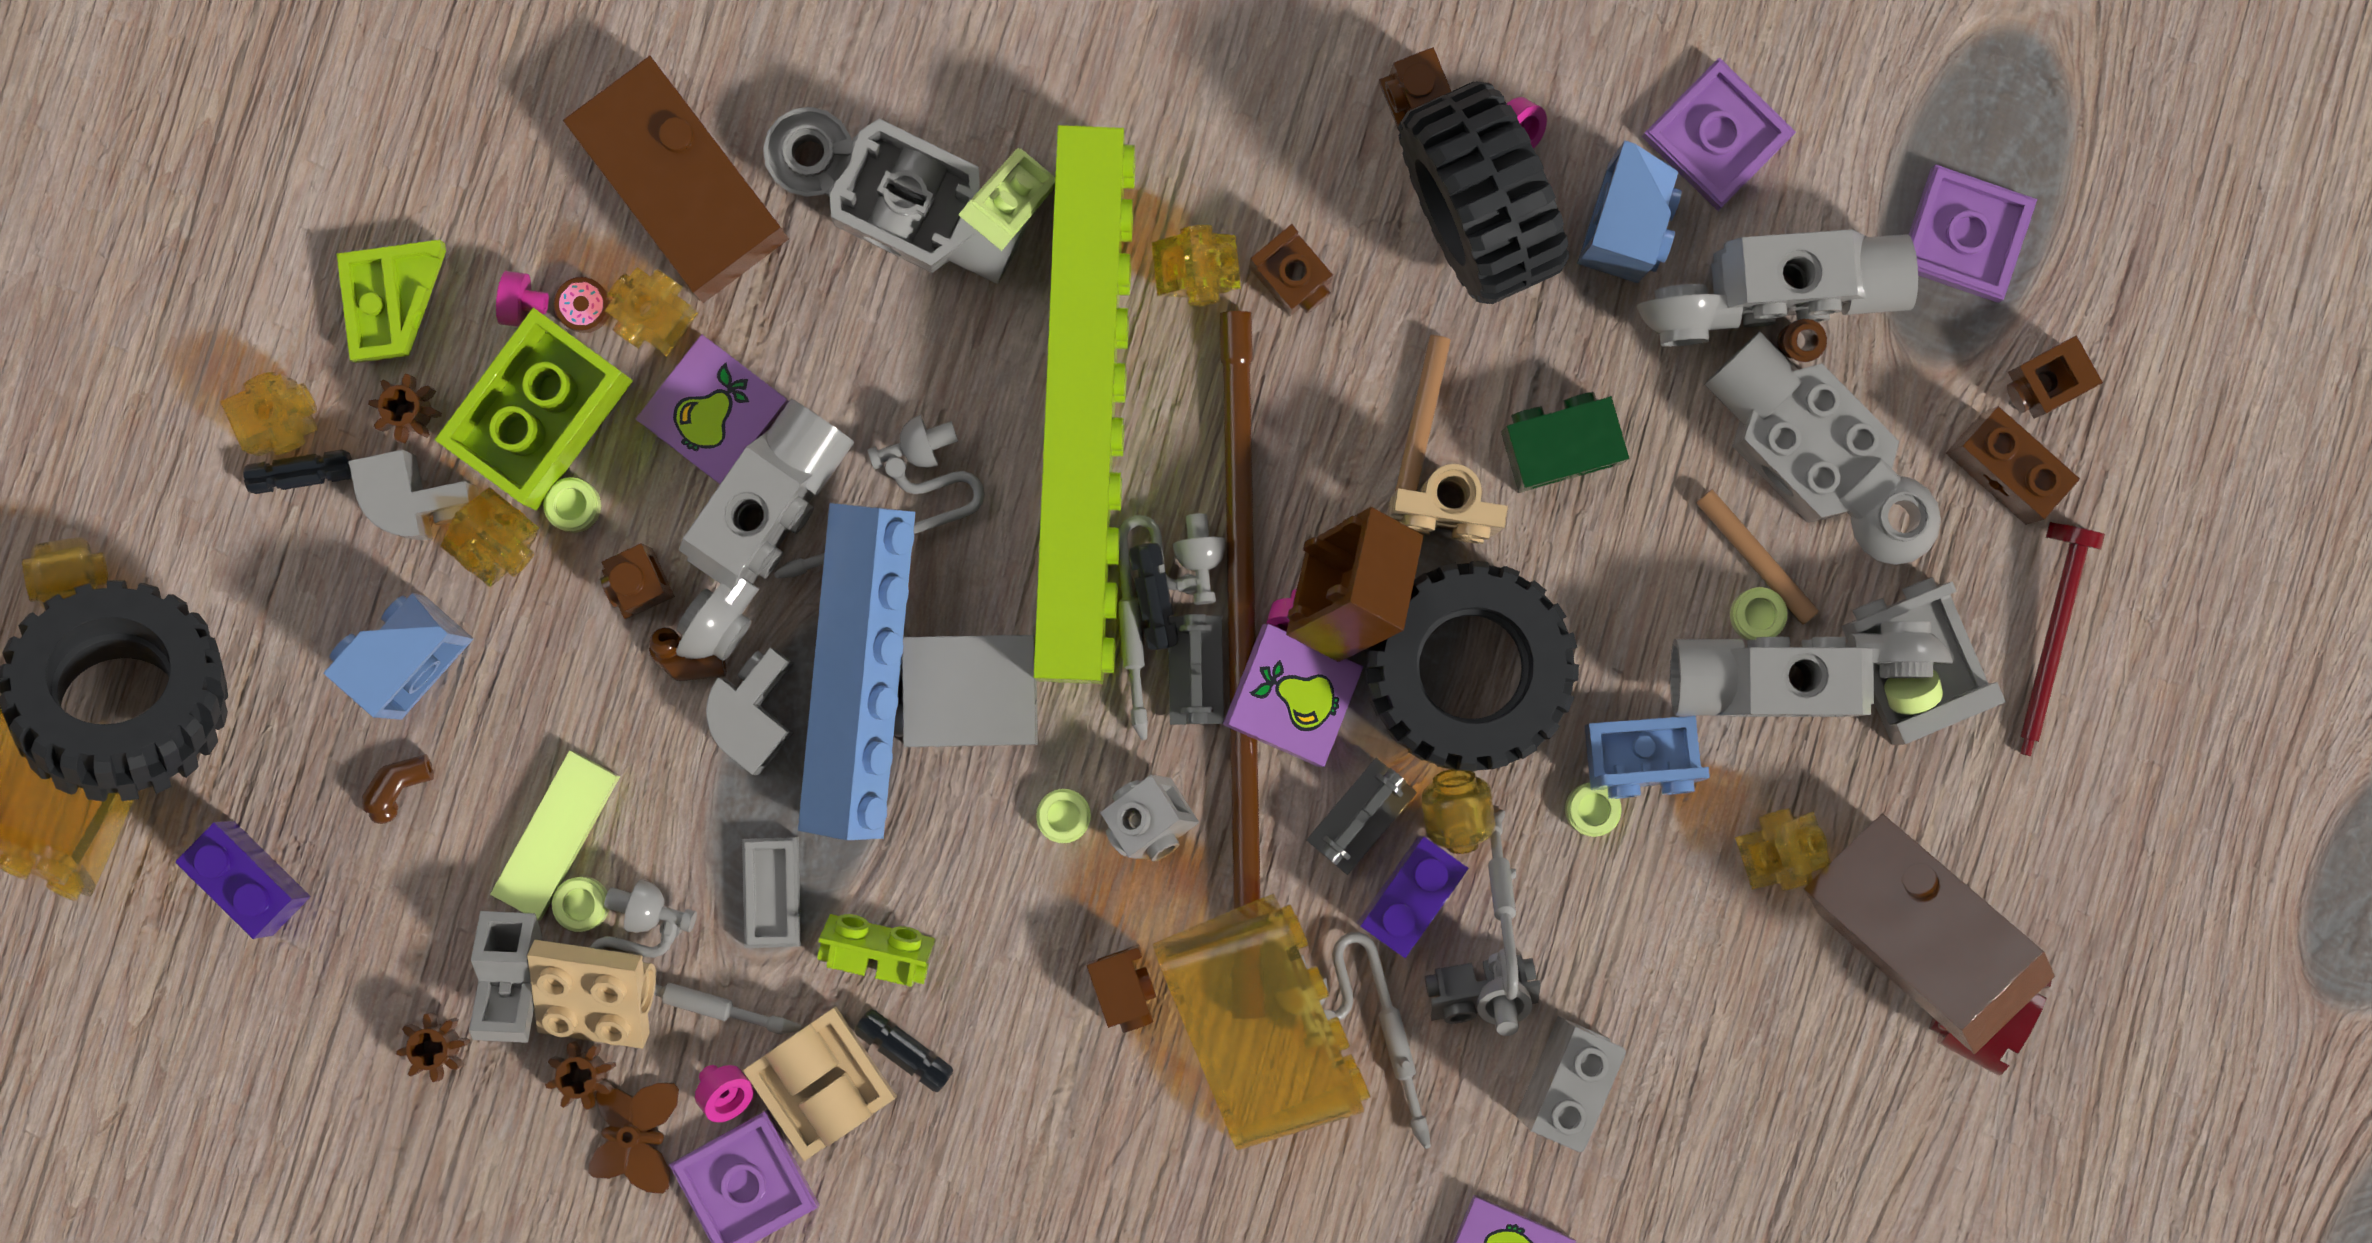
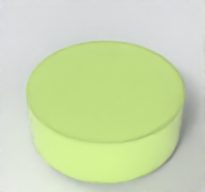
M568 477L555 482L544 497L543 506L545 515L552 525L566 532L578 533L589 529L597 521L601 511V500L598 492L592 485L581 479Z
M1764 587L1752 588L1742 592L1734 600L1730 609L1731 624L1736 633L1746 640H1756L1757 637H1776L1785 627L1787 607L1784 600L1775 591Z
M1933 670L1932 678H1888L1884 685L1889 707L1893 711L1905 715L1926 712L1934 708L1943 697L1940 678L1935 670Z
M1590 782L1577 786L1571 791L1566 800L1565 815L1567 821L1575 831L1582 835L1592 837L1605 835L1616 827L1621 817L1620 799H1608L1607 789L1591 790Z
M1070 789L1054 790L1048 793L1039 803L1036 813L1037 824L1043 835L1051 841L1070 843L1079 839L1087 831L1091 821V810L1086 799L1078 792Z
M575 877L566 880L556 889L553 895L552 911L554 917L561 926L570 931L583 932L594 929L608 915L609 909L604 907L608 892L599 881L590 877Z

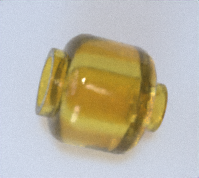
M82 537L38 543L31 550V558L22 559L29 601H39L44 610L43 602L57 594H60L62 599L76 594L74 587L91 583L93 589H99V585H105L109 580L104 552L92 553L89 542Z
M1453 769L1442 771L1435 775L1433 782L1428 784L1423 790L1421 797L1426 835L1434 844L1447 848L1449 852L1454 854H1467L1477 850L1479 844L1489 839L1495 831L1496 825L1491 787L1482 778L1477 777L1473 771Z

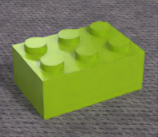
M533 307L435 438V441L522 505L537 511L543 503L546 494L555 482L561 479L633 380Z

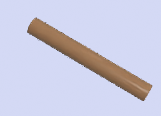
M1430 335L1395 492L1398 488L1412 491L1418 490L1451 339L1443 336Z
M1713 489L1696 502L1765 583L1781 596L1786 607L1802 625L1819 612L1815 605Z

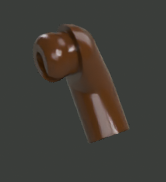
M663 627L654 631L650 636L649 652L652 659L674 680L690 681L726 676V660L722 661L715 655L698 659L678 656L676 650L681 638L675 630Z
M424 754L385 765L377 771L362 795L363 811L369 813L371 821L377 824L391 822L397 816L398 804L395 801L402 789L434 779L433 767L428 755Z

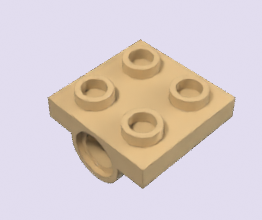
M1448 464L1437 469L1423 484L1419 492L1398 488L1390 498L1388 516L1422 535H1430V531H1435V528L1452 530L1451 539L1483 544L1484 540H1488L1490 536H1495L1505 528L1508 506L1481 502L1482 488L1477 475L1466 466ZM1447 485L1454 488L1460 496V507L1451 509L1442 505L1437 497V487Z
M534 940L527 957L538 1033L602 1042L610 1045L644 1048L650 1034L648 1012L652 1005L656 985L654 964L643 962L642 955Z
M837 1007L825 1013L743 1070L803 1161H806L823 1148L846 1135L897 1097Z

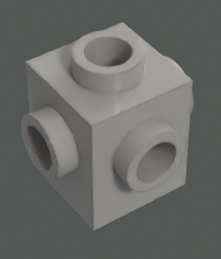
M1152 774L1141 782L1140 780H1135L1118 789L1112 796L1114 802L1100 812L1109 826L1106 830V835L1112 846L1121 855L1135 859H1151L1152 862L1161 860L1175 851L1180 845L1177 839L1199 823L1172 778Z

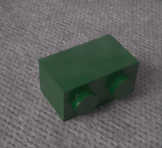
M1588 392L1563 400L1565 409L1544 414L1543 407L1539 406L1511 415L1513 424L1507 425L1501 431L1518 493L1622 465L1630 459L1612 396L1597 400L1594 392Z

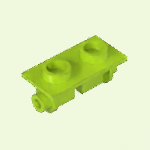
M830 914L818 942L821 944L817 960L827 962V968L841 970L865 976L869 958L878 960L875 979L912 987L914 982L919 984L925 983L929 967L927 962L934 946L935 938L924 936L918 930L910 927L898 926L890 928L872 924L858 915L844 914L837 916Z

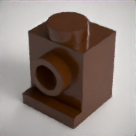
M1434 47L1393 62L1389 76L1379 79L1380 87L1397 129L1408 111L1451 92Z
M1293 224L1289 225L1252 256L1249 263L1250 270L1290 316L1300 308L1308 314L1320 305L1331 294L1326 286L1331 283L1333 274L1298 234L1299 231ZM1291 263H1299L1304 267L1306 274L1301 280L1294 281L1286 276L1285 268Z
M2076 335L2008 371L2013 382L2007 385V392L2012 403L2020 412L2024 413L2029 410L2033 419L2103 382ZM2039 374H2045L2050 378L2052 385L2049 392H2046L2039 380Z
M640 543L601 562L604 567L602 570L604 577L600 578L604 592L614 608L619 607L624 619L631 618L675 597L653 548Z
M1139 944L1089 961L1086 965L1108 1028L1120 1024L1123 1033L1154 1022L1148 1000L1154 999L1157 996L1146 966L1136 970L1134 960L1142 958L1143 955Z

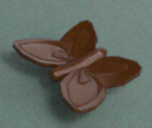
M655 1083L643 1087L633 1097L617 1088H614L613 1092L609 1094H601L597 1091L596 1100L600 1115L609 1125V1127L602 1129L601 1135L608 1141L596 1149L588 1165V1173L593 1178L607 1179L625 1174L632 1185L645 1192L660 1194L666 1192L669 1189L670 1170L662 1153L647 1144H662L664 1135L661 1131L648 1130L666 1123L677 1107L679 1088L674 1083Z

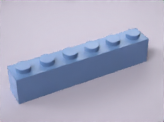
M829 503L798 831L842 840L884 839L890 767L893 759L892 747L895 716L898 707L897 696L901 656L903 653L906 603L909 595L908 583L911 552L914 542V511Z

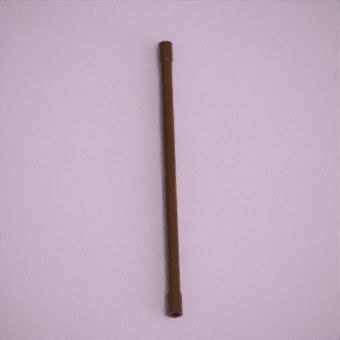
M1226 311L1220 313V359L1223 364L1230 705L1256 642L1250 365L1253 359L1252 313L1248 311ZM1230 728L1235 963L1232 969L1233 1017L1259 1018L1266 1016L1265 969L1262 964L1258 740Z

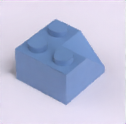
M1624 141L1608 163L1577 264L1635 283H1639L1649 271L1656 272L1660 262L1665 263L1675 235V231L1667 229L1668 222L1674 218L1682 194V190L1674 188L1678 171L1637 144Z
M412 593L408 598L404 595L400 596L385 610L381 617L385 624L379 630L360 631L357 636L349 634L341 640L329 656L333 663L323 673L373 718L402 720L474 639L428 597Z

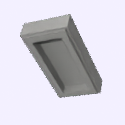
M799 837L742 839L744 948L801 946Z

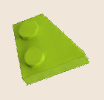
M439 239L337 253L350 361L361 363L410 355L446 253V246L443 241Z

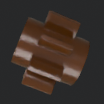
M404 374L401 385H393L384 379L380 381L384 391L380 395L379 400L374 399L368 402V405L378 409L382 417L374 424L375 429L384 432L395 426L394 438L400 443L407 442L409 432H416L428 438L430 434L426 426L430 422L431 417L438 418L442 416V413L432 408L429 399L434 397L436 390L427 385L421 387L416 392V378L410 374ZM408 401L414 403L413 413L407 412L403 416L396 414L398 405H406Z
M430 1012L423 1016L424 1029L413 1024L405 1025L402 1028L405 1035L410 1038L407 1041L406 1047L397 1050L396 1055L407 1056L412 1064L408 1072L410 1077L419 1074L423 1070H429L430 1079L432 1082H437L444 1077L443 1065L453 1070H458L465 1065L457 1055L461 1047L470 1043V1039L459 1038L454 1030L459 1019L455 1017L444 1022V1024H438L435 1012ZM431 1039L433 1042H442L443 1052L436 1055L434 1052H425L424 1042Z
M573 1041L567 1044L568 1059L565 1060L562 1057L554 1056L548 1060L550 1066L557 1070L555 1079L549 1081L545 1086L548 1089L557 1087L564 1095L561 1099V1107L564 1108L571 1104L574 1099L581 1098L583 1107L588 1110L595 1106L594 1091H598L601 1094L613 1092L614 1087L606 1082L605 1079L607 1072L617 1065L616 1062L604 1063L598 1056L601 1051V1044L597 1043L589 1048L587 1052L581 1053L580 1045ZM578 1067L580 1069L589 1068L592 1078L584 1082V1084L582 1081L573 1082L570 1072Z

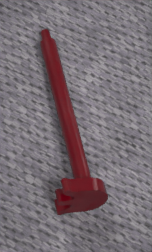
M2049 522L2046 538L2069 543L2020 735V737L2024 738L2020 754L2031 756L2035 741L2039 742L2088 548L2101 550L2105 537L2104 533Z

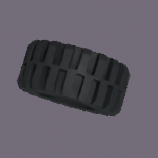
M1473 81L1408 111L1398 126L1400 132L1398 136L1400 145L1403 148L1404 162L1408 167L1409 177L1420 200V206L1432 228L1431 231L1437 243L1440 244L1448 264L1455 271L1461 285L1466 287L1468 294L1473 299H1476V302L1494 304L1559 274L1569 259V252L1567 250L1568 239L1563 229L1562 215L1557 208L1556 197L1543 171L1544 167L1541 160L1536 155L1525 128H1522L1511 105H1507L1501 92L1495 90L1494 86L1490 83Z
M1471 561L1464 564H1456L1454 562L1439 566L1428 573H1423L1414 579L1404 631L1366 649L1367 667L1364 669L1365 682L1369 687L1372 699L1370 703L1376 716L1379 715L1386 726V732L1393 740L1402 744L1409 750L1408 753L1420 760L1433 763L1437 767L1464 771L1490 770L1508 766L1509 763L1524 759L1537 751V747L1546 739H1550L1559 729L1558 723L1563 714L1569 712L1574 700V696L1571 695L1573 683L1578 681L1579 664L1574 663L1573 649L1577 648L1574 632H1568L1563 621L1567 616L1558 603L1553 605L1546 597L1545 592L1547 590L1535 580L1529 582L1519 576L1520 571L1507 566L1501 568L1491 566L1489 562ZM1479 616L1494 621L1510 634L1520 654L1521 677L1516 692L1504 707L1486 717L1466 719L1445 712L1430 699L1421 682L1419 661L1427 638L1439 625L1455 617Z
M108 580L107 588L93 589L91 583L74 587L76 594L68 598L62 599L60 594L53 596L43 602L46 611L41 615L37 616L32 612L25 617L18 625L22 637L17 638L13 636L9 638L2 652L6 664L0 666V706L21 757H26L30 769L41 779L52 777L56 789L72 795L77 792L78 788H83L87 800L104 802L107 800L108 793H119L121 801L139 799V790L153 787L154 792L157 794L172 787L169 778L177 773L187 778L199 767L197 754L201 753L205 756L211 754L218 743L216 730H220L225 726L228 714L225 702L228 698L227 682L216 640L210 636L207 623L199 613H189L187 602L174 594H168L165 599H162L158 587L145 583H140L137 590L128 589L125 580ZM120 658L142 660L157 666L169 677L163 694L153 706L139 716L120 723L94 724L85 722L69 715L61 707L63 697L71 683L82 672L104 661Z

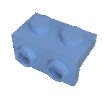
M1696 716L1589 723L1584 726L1591 790L1607 789L1608 799L1641 796V787L1661 785L1662 795L1695 792L1694 783L1710 778L1709 767H1701Z

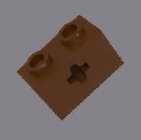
M1999 406L1981 413L1946 452L1953 461L2025 525L2044 520L2080 480L2075 473Z

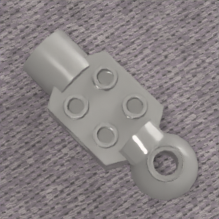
M813 107L798 108L780 116L767 132L763 152L765 166L773 180L790 193L806 197L822 194L828 195L830 197L831 217L834 226L930 273L935 272L948 261H951L983 278L999 284L1018 247L1029 219L1001 251L959 216V213L980 190L978 166L880 118L860 130L859 134L851 140V136L839 119L828 111ZM809 141L816 142L824 149L823 158L820 162L808 167L797 163L794 155L799 145Z
M1850 229L1741 237L1727 241L1723 244V249L1713 254L1714 263L1711 265L1714 294H1707V286L1704 284L1668 286L1657 289L1654 300L1642 302L1637 305V308L1647 326L1660 334L1661 346H1686L1708 342L1709 330L1739 328L1741 319H1743V327H1763L1776 324V318L1790 315H1796L1797 320L1812 319L1816 322H1824L1830 320V314L1842 312L1843 315L1910 311L1915 306L1918 292L1917 256L1913 241L1908 234L1867 237ZM1783 274L1789 276L1792 279L1795 288L1787 284V282L1784 280Z
M1759 331L1704 384L1740 421L1732 447L1807 523L1831 518L1847 512L1851 516L1853 535L1862 550L1877 561L1898 565L1913 562L1930 550L1938 538L1941 524L1938 502L1930 490L1914 478L1897 475L1892 470L1899 441L1822 363L1798 370ZM1893 504L1902 506L1909 514L1910 523L1905 533L1896 531L1889 523L1888 513Z
M792 398L770 430L744 449L682 539L679 551L688 556L687 561L719 582L720 585L714 592L707 588L701 591L679 621L677 631L683 637L676 650L678 656L698 659L715 655L724 661L735 650L751 624V620L742 613L759 590L753 583L759 575L766 579L775 569L783 556V552L778 547L789 531L797 534L807 523L814 511V507L809 502L814 495L818 496L854 444V441ZM756 508H762L764 519L761 525L753 531H747L745 527L747 515Z
M1924 621L1882 622L1881 634L1851 633L1847 643L1846 637H1813L1812 640H1802V647H1790V637H1757L1756 640H1747V648H1745L1742 639H1674L1670 659L1671 704L1675 716L1856 717L1871 715V704H1874L1873 665H1880V678H1932L1933 665L1952 664L1953 662L1946 646L1931 633V622ZM1793 664L1800 668L1804 677L1803 685L1799 691L1789 681V670Z

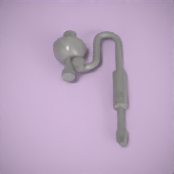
M921 414L910 419L903 426L900 433V443L879 450L876 446L867 449L874 470L883 467L882 463L887 461L885 466L887 474L895 479L901 489L911 494H923L956 482H965L972 487L974 496L972 501L966 506L915 522L914 534L970 516L977 512L984 499L982 483L975 475L969 472H952L917 484L911 483L906 479V463L900 458L901 456L905 455L907 460L915 466L934 467L938 466L934 450L958 442L952 421L927 429ZM825 553L807 559L799 558L790 561L777 570L774 575L776 578H790L805 574L808 569L824 564Z
M1190 514L1186 516L1188 539L1175 542L1172 545L1179 563L1187 570L1195 571L1196 576L1185 574L1181 578L1174 580L1166 574L1169 590H1178L1188 595H1194V604L1215 603V592H1211L1209 569L1215 568L1222 561L1225 553L1226 539L1222 537H1209L1207 514ZM1135 515L1126 519L1119 528V570L1122 599L1117 605L1123 667L1128 669L1130 674L1133 709L1130 711L1131 723L1140 739L1146 740L1148 720L1147 710L1143 707L1140 669L1145 666L1139 603L1138 600L1133 598L1127 542L1128 533L1133 527L1144 526L1150 532L1151 543H1158L1161 546L1162 556L1163 546L1161 532L1156 522L1147 516ZM1164 564L1159 565L1160 572H1165Z
M1501 809L1485 820L1487 835L1490 837L1493 858L1488 863L1494 916L1501 921L1504 949L1492 954L1488 958L1489 970L1494 973V980L1489 981L1483 986L1478 997L1477 1010L1479 1016L1484 1021L1496 1025L1497 1032L1500 1035L1510 1036L1518 1031V1022L1530 1014L1533 1006L1528 990L1518 981V964L1512 919L1516 916L1512 880L1516 878V869H1510L1509 861L1503 858L1501 834L1503 833L1502 822L1505 811Z
M640 879L637 882L632 893L611 887L606 895L604 907L625 914V931L635 933L649 931L657 926L660 920H663L664 922L660 926L661 942L655 947H648L617 937L605 936L597 939L591 944L590 948L603 949L605 947H612L636 955H642L643 957L655 958L661 956L669 950L674 939L682 931H692L697 912L690 909L682 912L664 907L665 899L661 891L653 883L644 879ZM670 982L665 986L655 985L654 995L659 996L663 1004L722 1021L732 1017L766 1027L768 1031L780 1035L801 1030L799 1023L774 1015L768 1017L733 1007L732 1000Z
M1349 932L1341 936L1335 943L1332 952L1333 964L1343 1000L1341 1006L1336 1011L1325 1009L1315 1015L1314 1010L1320 1008L1326 1000L1328 990L1326 977L1310 980L1304 955L1283 960L1289 986L1277 989L1274 992L1285 1010L1292 1014L1302 1015L1307 1033L1304 1041L1306 1048L1327 1042L1325 1033H1320L1319 1028L1323 1030L1334 1029L1338 1021L1345 1018L1351 1011L1353 993L1343 959V952L1346 946L1351 943H1359L1365 947L1382 1010L1378 1015L1395 1078L1402 1080L1412 1117L1410 1120L1412 1131L1425 1149L1430 1148L1429 1128L1426 1117L1421 1113L1412 1080L1416 1070L1400 1011L1392 1006L1379 954L1373 940L1360 932Z

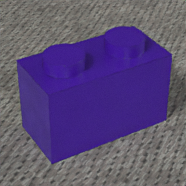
M235 821L213 822L175 861L252 939L273 936L311 897Z
M1418 835L1356 923L1406 958L1469 868L1425 836Z

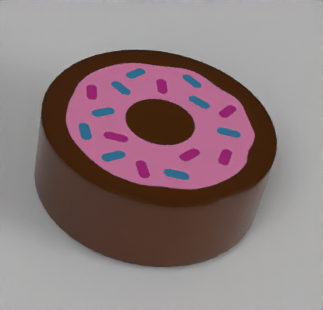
M575 277L566 281L560 286L554 299L557 317L565 326L575 332H594L607 322L611 314L612 305L608 292L591 278Z

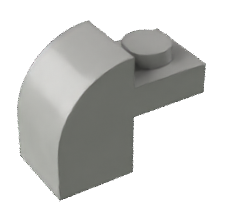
M398 450L349 461L355 495L361 510L374 525L391 534L411 540H432L429 518H433L435 525L459 522L467 519L466 510L481 507L478 487L466 481L423 490L417 457L407 451Z
M769 648L765 655L757 651L749 658L738 673V677L743 680L738 688L729 680L718 677L711 688L707 701V723L713 739L728 756L752 775H760L794 733L760 706L794 664L778 650Z
M480 911L471 962L478 978L469 1027L473 1040L528 1043L534 1002L527 954L534 940L543 941L535 913Z

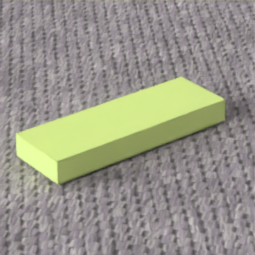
M1017 148L959 213V216L1002 251L1054 190L1055 177L1025 151Z
M569 750L490 895L523 913H535L537 920H542L552 902L556 889L563 882L620 776L577 752Z

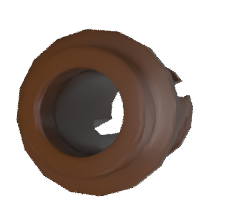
M1800 319L1785 326L1780 331L1777 337V345L1784 356L1798 362H1810L1823 354L1827 345V336L1820 323L1812 319ZM1800 332L1805 339L1802 349L1797 344V336Z

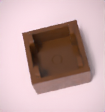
M1369 507L1357 515L1343 520L1342 523L1317 537H1312L1305 541L1303 547L1305 555L1293 607L1288 611L1287 618L1289 619L1286 635L1340 662L1404 631L1424 535L1377 509Z

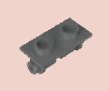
M1188 614L1184 616H1171L1169 620L1170 623L1176 622L1179 641L1178 644L1168 648L1170 725L1223 724L1222 615Z
M1375 758L1306 841L1348 875L1418 792L1406 783L1407 781L1391 768L1389 769L1378 758Z
M1521 954L1516 955L1518 981L1528 990L1532 1004H1536L1539 1001L1540 980L1527 982L1536 979L1533 958L1522 959ZM1488 960L1483 961L1486 978L1484 981L1476 982L1472 963L1435 968V974L1425 976L1428 997L1438 996L1431 998V1021L1444 1019L1446 1023L1459 1024L1477 1017V1002L1483 986L1489 981L1494 980V973L1489 970Z

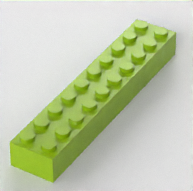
M1058 125L1034 657V679L1038 682L1103 684L1104 673H1114L1115 640L1114 638H1105L1106 618L1116 619L1118 586L1117 583L1108 582V564L1119 565L1120 532L1119 528L1110 527V511H1121L1122 478L1121 473L1112 472L1113 456L1123 457L1124 418L1115 417V403L1126 402L1127 381L1126 363H1117V349H1128L1129 334L1128 308H1119L1120 295L1130 296L1131 287L1130 254L1121 252L1122 242H1132L1133 199H1124V188H1135L1136 167L1135 145L1125 144L1124 128Z

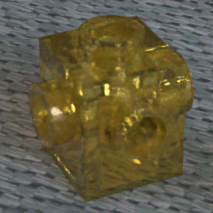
M1194 225L1180 229L1179 235L1152 242L1157 296L1185 297L1189 306H1205L1219 303V294L1241 289L1235 235L1213 233L1211 225Z
M638 267L635 268L630 276L625 273L614 283L607 295V300L610 304L605 309L606 313L618 321L612 331L637 349L646 341L665 356H668L698 312L678 296L683 289L681 285L657 268L649 276ZM651 305V308L644 313L645 308Z
M267 372L257 375L243 384L244 391L220 401L242 451L258 457L271 451L275 455L293 451L305 444L304 436L318 430L312 414L317 412V406L309 389L304 383L297 384V381L282 374L276 376L274 372Z
M488 487L455 513L440 547L460 562L467 571L473 573L491 587L507 573L512 577L517 576L529 564L534 556L530 546L539 527L529 520L524 513Z
M1790 808L1777 810L1758 817L1760 827L1735 837L1752 890L1779 883L1782 891L1807 885L1813 880L1812 872L1831 863L1827 852V839L1818 825L1814 811L1793 817Z

